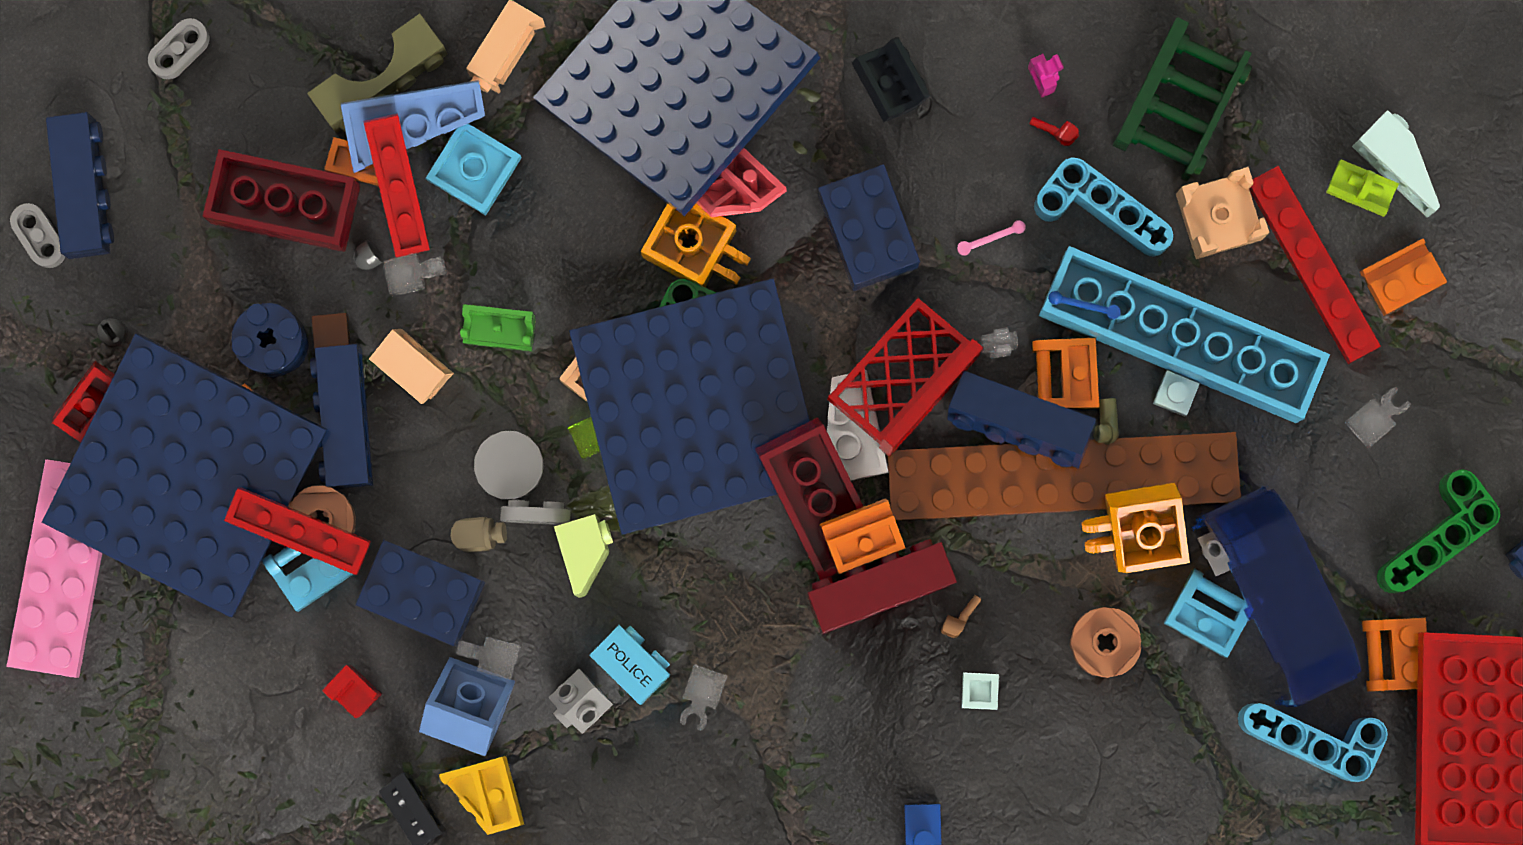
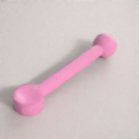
M1018 220L1009 228L973 242H960L957 251L960 255L966 256L970 253L971 249L1012 233L1021 234L1026 229L1025 223Z

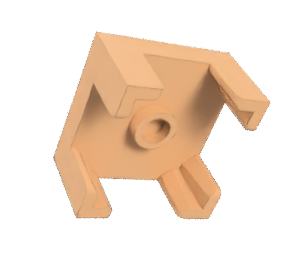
M1249 167L1233 171L1226 178L1199 185L1198 182L1182 186L1176 193L1196 259L1261 241L1269 234L1265 218L1258 219L1249 188L1253 185Z

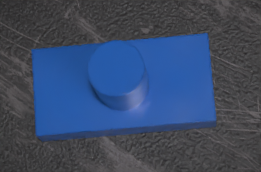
M940 804L904 805L905 845H941Z

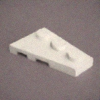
M865 370L866 381H869L867 370ZM848 374L832 377L830 394ZM860 374L853 382L861 381ZM871 387L866 388L868 405H873L874 400ZM848 388L839 396L849 406L863 405L861 388ZM829 402L827 433L850 480L855 481L889 473L886 454L879 449L880 444ZM868 411L869 423L880 431L876 411ZM857 412L864 418L863 412Z

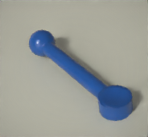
M1052 291L1048 296L1051 304L1064 303L1104 313L1109 319L1113 320L1117 319L1121 314V309L1117 305L1105 307L1062 296L1058 291Z

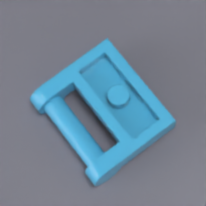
M289 547L284 548L274 556L269 554L262 559L264 566L297 612L353 574L312 558L286 575L282 567L302 554Z
M1194 568L1188 576L1164 624L1224 658H1228L1250 618L1256 602L1248 598L1245 600L1204 578V573ZM1195 590H1199L1236 611L1237 615L1234 621L1192 598Z

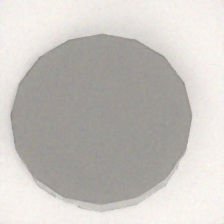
M501 431L489 436L480 445L475 455L474 472L478 483L489 495L501 500H517L528 496L538 487L543 475L544 459L540 448L530 437L517 431Z

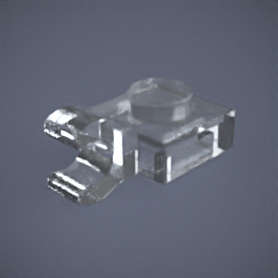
M411 254L383 261L388 290L391 296L426 289L424 284L425 278L447 274L445 261L441 257L428 259L420 263L419 255Z
M1008 327L993 329V334L982 335L979 340L980 345L983 347L981 354L990 353V358L1010 356L1011 350H1016L1018 347L1017 331L1009 332Z
M486 637L484 646L459 640L456 654L480 660L477 671L511 680L521 646Z

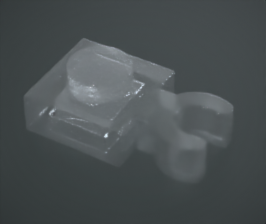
M1396 387L1384 393L1380 405L1374 399H1371L1345 421V424L1367 448L1372 447L1397 425L1390 416L1399 415L1410 407L1408 401L1400 407H1395L1391 403V397L1398 392Z
M697 665L693 666L683 695L684 699L690 700L692 703L689 708L682 712L680 717L681 724L685 725L687 717L695 713L700 717L698 730L702 731L706 727V706L713 709L717 708L727 679L726 675Z

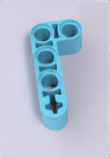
M1069 158L1063 161L1041 189L1034 202L1036 215L1044 221L1052 222L1058 220L1074 201L1148 256L1161 255L1173 241V231L1168 223L1079 158ZM1067 169L1076 170L1080 174V182L1075 184L1067 182L1064 179L1063 172ZM1096 189L1104 191L1108 196V202L1106 204L1095 203L1092 200L1091 192ZM1046 196H1053L1058 199L1060 208L1050 211L1043 206L1042 199ZM1123 210L1131 211L1136 217V223L1133 225L1122 223L1119 218V212ZM1143 222H1146V227L1143 229L1140 235H1138L1136 231L1140 228ZM1158 232L1161 235L1160 242L1154 245L1150 242L1151 235Z
M1247 704L1242 707L1238 714V724L1245 733L1340 779L1351 782L1364 781L1371 775L1388 736L1386 726L1376 718L1364 717L1353 721L1344 740L1341 741L1265 704ZM1260 711L1259 717L1262 720L1274 724L1271 728L1264 725L1252 727L1254 721L1249 718L1250 714ZM1367 723L1373 726L1375 730V738L1368 744L1362 740L1360 735L1362 727ZM1286 725H1291L1296 730V739L1290 745H1287L1281 739V731ZM1320 740H1323L1329 749L1328 755L1323 760L1317 759L1313 752L1314 745ZM1351 756H1356L1360 761L1361 767L1359 772L1352 776L1346 770V761Z

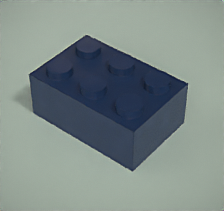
M884 164L818 188V198L853 291L918 268L920 260Z
M383 540L356 606L458 647L485 582Z

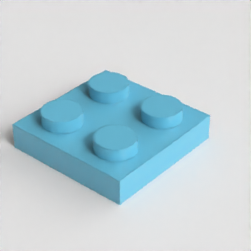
M466 124L455 130L426 176V180L486 216L522 157L470 124Z

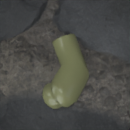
M1115 398L1099 399L1100 425L1094 428L1093 436L1098 443L1109 445L1114 443L1119 435L1117 400Z

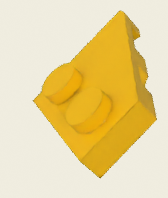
M506 756L439 774L440 780L444 785L447 784L459 797V802L468 812H471L476 817L477 823L487 835L524 825Z

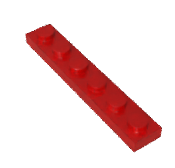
M1279 166L1252 179L1253 185L1249 188L1250 193L1347 364L1381 347Z

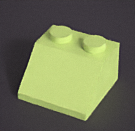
M595 514L554 526L572 590L578 598L587 595L609 554L607 544L613 543L608 523L605 520L600 522V519Z

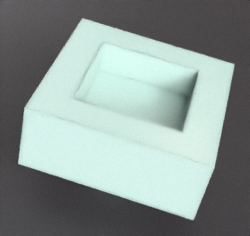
M1167 370L1153 404L1185 417L1189 412L1200 383Z
M963 673L961 708L997 710L999 674Z

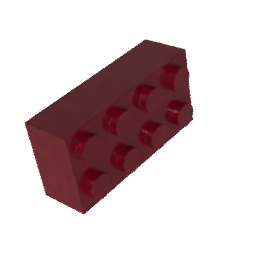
M218 149L202 217L214 225L345 252L361 185L354 177Z
M817 417L755 448L815 572L819 579L823 580L838 571L820 524L864 506L824 424Z
M928 539L909 548L911 554L900 557L897 551L877 560L878 566L869 570L866 569L864 564L844 573L845 579L833 582L832 577H828L811 585L813 591L807 593V598L821 634L823 635L955 584L957 581L942 542L933 545L932 540Z

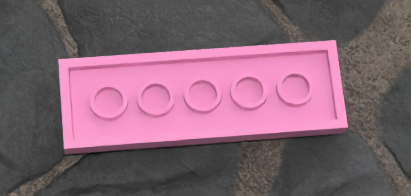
M45 459L6 667L79 678L102 553L41 523L71 464Z

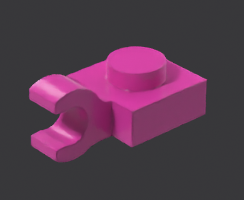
M1044 54L1032 58L1029 62L1028 69L1041 98L1054 93L1057 87L1056 81L1059 80L1058 72L1064 68L1058 54L1048 61Z

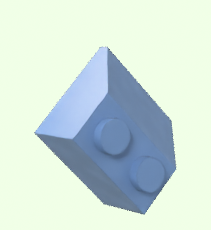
M449 657L426 702L419 732L486 756L497 733L515 681Z

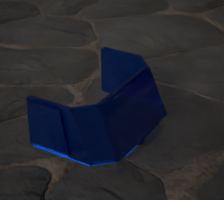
M1262 487L1196 518L1197 524L1191 526L1192 530L1195 531L1208 525L1222 544L1230 560L1227 563L1248 606L1243 609L1248 621L1254 619L1274 662H1279L1286 677L1290 693L1275 699L1276 705L1298 707L1358 678L1356 674L1361 671L1355 643L1292 513L1274 489L1267 491L1266 487Z

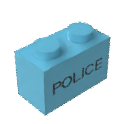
M618 625L589 656L639 705H642L671 675L666 670L670 664L656 650L650 655L641 646L645 639L632 626L625 630L622 626Z

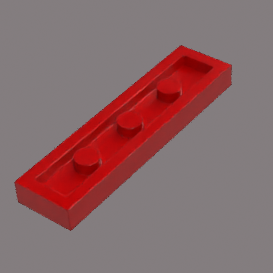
M398 113L363 121L396 258L430 250Z
M241 487L237 488L224 519L225 522L354 575L359 573L371 543L370 540Z

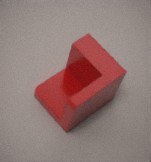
M346 665L322 690L331 700H337L354 718H360L382 695L352 665Z

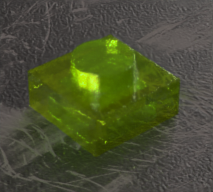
M591 417L568 427L582 460L600 452Z

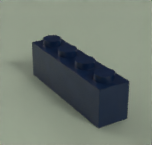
M88 112L47 117L46 124L60 253L69 259L111 254L110 244L114 243V232L111 223H107L106 210L110 209V197L108 190L103 189L102 176H106L107 168L104 156L99 153L98 143L103 142L101 124L96 122V119Z
M357 344L315 348V357L310 359L312 378H317L318 392L313 393V404L315 412L320 413L321 426L328 429L319 446L323 447L324 461H319L321 482H326V486L333 489L373 486L362 348Z
M966 371L963 372L949 405L947 419L959 429L965 431L973 429L984 433L988 439L994 442H1008L1018 446L1024 453L1030 455L1040 454L1051 458L1059 466H1073L1078 469L1096 423L1095 418Z

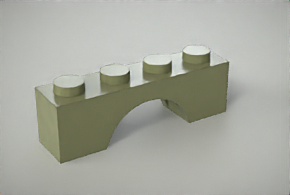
M420 13L392 33L394 42L393 57L389 66L379 76L368 81L356 82L344 79L335 73L307 93L336 134L341 130L346 132L341 103L392 95L397 90L403 92L416 82L415 77L425 70L431 72L437 69L444 62L443 58L448 53Z

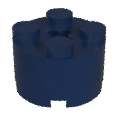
M272 303L253 304L239 316L233 327V352L242 364L261 376L275 378L293 372L299 368L306 358L309 348L306 330L294 314L280 305ZM267 336H273L277 339L274 345H267L264 341Z

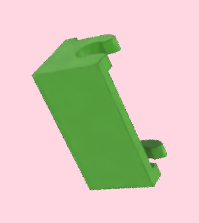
M463 304L462 315L464 317V325L460 330L463 344L532 351L536 316L533 312Z

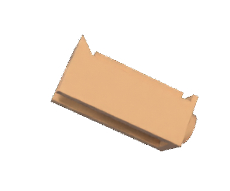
M509 0L466 68L469 76L472 77L471 81L479 80L480 89L486 93L492 89L499 94L501 90L498 85H504L534 37V30L546 27L543 18L518 3Z

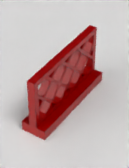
M917 298L834 389L827 400L880 444L879 449L890 457L958 382L963 372L967 371L975 363L984 347L974 339L969 341ZM919 311L929 320L930 331H911L910 318ZM905 325V332H898ZM930 337L932 354L913 355L911 338ZM936 337H950L959 346L952 353L937 354ZM891 339H906L907 355L888 356V342ZM883 349V356L876 357L878 353ZM938 360H945L944 363L940 367H938ZM933 361L934 374L930 378L915 379L913 362ZM908 362L910 379L890 380L889 363ZM884 363L885 380L866 381L865 368L867 365ZM860 374L861 381L853 382ZM916 385H923L916 393ZM891 386H910L911 399L908 403L892 404ZM886 387L887 404L868 405L866 388ZM848 388H861L863 405L849 406L839 396ZM888 410L889 424L880 432L869 423L868 411ZM893 410H900L899 413L894 417ZM857 412H863L864 418Z

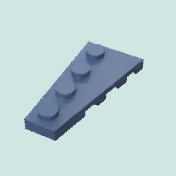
M479 80L341 103L353 173L373 164L363 122L365 120L398 113L405 146L408 149L485 116Z

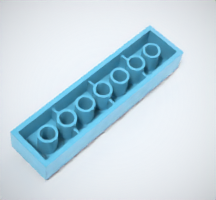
M1071 246L1067 248L1038 315L1294 423H1298L1305 418L1330 354ZM1052 291H1058L1062 296L1105 307L1117 305L1121 309V314L1117 319L1113 320L1109 319L1104 313L1064 303L1051 304L1048 296Z

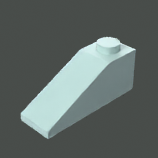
M1387 110L1352 147L1383 177L1399 183L1397 190L1426 217H1429L1440 207L1414 135L1408 130L1409 125L1401 116L1395 113L1392 115Z

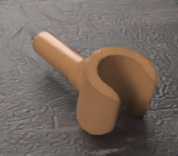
M974 595L960 613L958 619L947 615L941 633L951 638H957L963 631L966 621L969 619L968 617L981 602V599Z

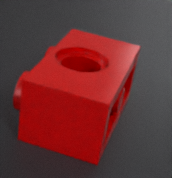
M94 361L54 414L52 423L79 442H82L115 374L97 361Z

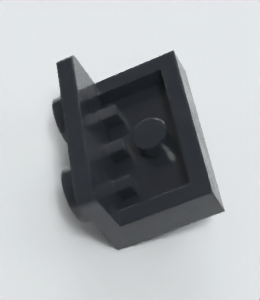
M899 37L891 39L884 47L858 56L852 62L883 122L917 109L930 96L924 79L918 74L910 59L908 50L903 46Z

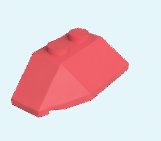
M743 148L697 201V204L710 217L760 212L787 190L771 172Z

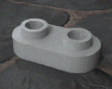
M189 18L180 21L151 49L148 55L150 69L162 79H173L179 76L207 48L210 40L208 30L196 19ZM198 34V39L195 43L190 44L187 42L189 35ZM166 58H173L172 66L168 68L163 67V61Z
M30 203L16 207L10 217L11 228L30 258L44 268H54L64 261L65 256L60 253L58 232L46 213L38 206ZM35 217V226L33 228H27V220L29 218ZM48 246H54L53 255L46 257L44 254L45 249Z
M508 500V506H502L500 521L511 523L561 525L570 522L571 510L564 509V503L543 502V508L529 507V501Z

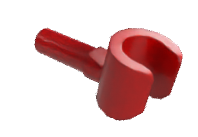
M1032 117L1030 125L1053 135L1063 146H1070L1079 137V129L1069 121H1066L1060 129L1035 117Z

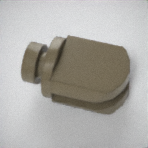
M464 518L454 523L450 536L455 547L462 551H490V549L495 548L496 541L497 543H506L507 530L504 522L495 524L492 518Z

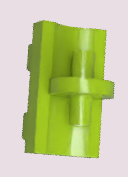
M1341 159L1337 164L1326 193L1384 217L1388 212L1389 205L1399 183Z

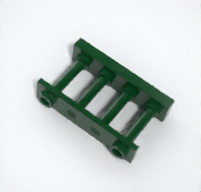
M1176 17L1113 146L1125 152L1130 143L1134 145L1140 143L1186 165L1187 167L1181 179L1187 182L1193 173L1198 176L1201 173L1208 159L1207 156L1203 155V152L1237 83L1244 84L1252 69V65L1247 63L1252 53L1245 50L1238 62L1190 40V35L1185 33L1189 22ZM1182 52H1185L1230 74L1231 77L1224 92L1222 93L1175 70V65L1170 64L1174 53L1182 54ZM1169 82L1217 105L1209 122L1200 120L1159 100L1160 96L1155 94L1159 83L1167 84ZM1145 112L1150 115L1154 112L1201 135L1194 153L1145 131V126L1140 124Z

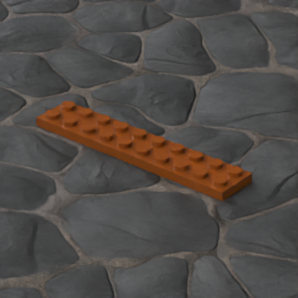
M1236 432L1117 438L1114 443L1109 445L1098 443L1096 440H1090L1079 469L1073 466H1059L1051 458L1040 454L1030 455L1024 453L1018 446L1013 444L896 450L890 457L887 455L890 508L895 521L1107 510L1105 494L1175 483L1181 495L1183 506L1241 502Z

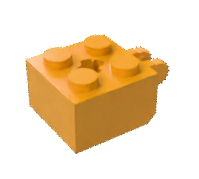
M697 203L685 216L667 204L641 250L643 259L680 279L690 280L702 287H706L713 273L733 284H737L741 277L736 272L719 265L723 255L746 266L751 260L746 254L729 245L737 232L736 225L722 216L710 217ZM688 235H694L696 245L685 248L681 239L684 236L689 239Z
M1175 483L1105 494L1107 515L1090 518L1082 522V530L1086 533L1110 531V536L1087 540L1085 542V551L1093 554L1112 551L1118 572L1131 573L1190 563L1182 498Z

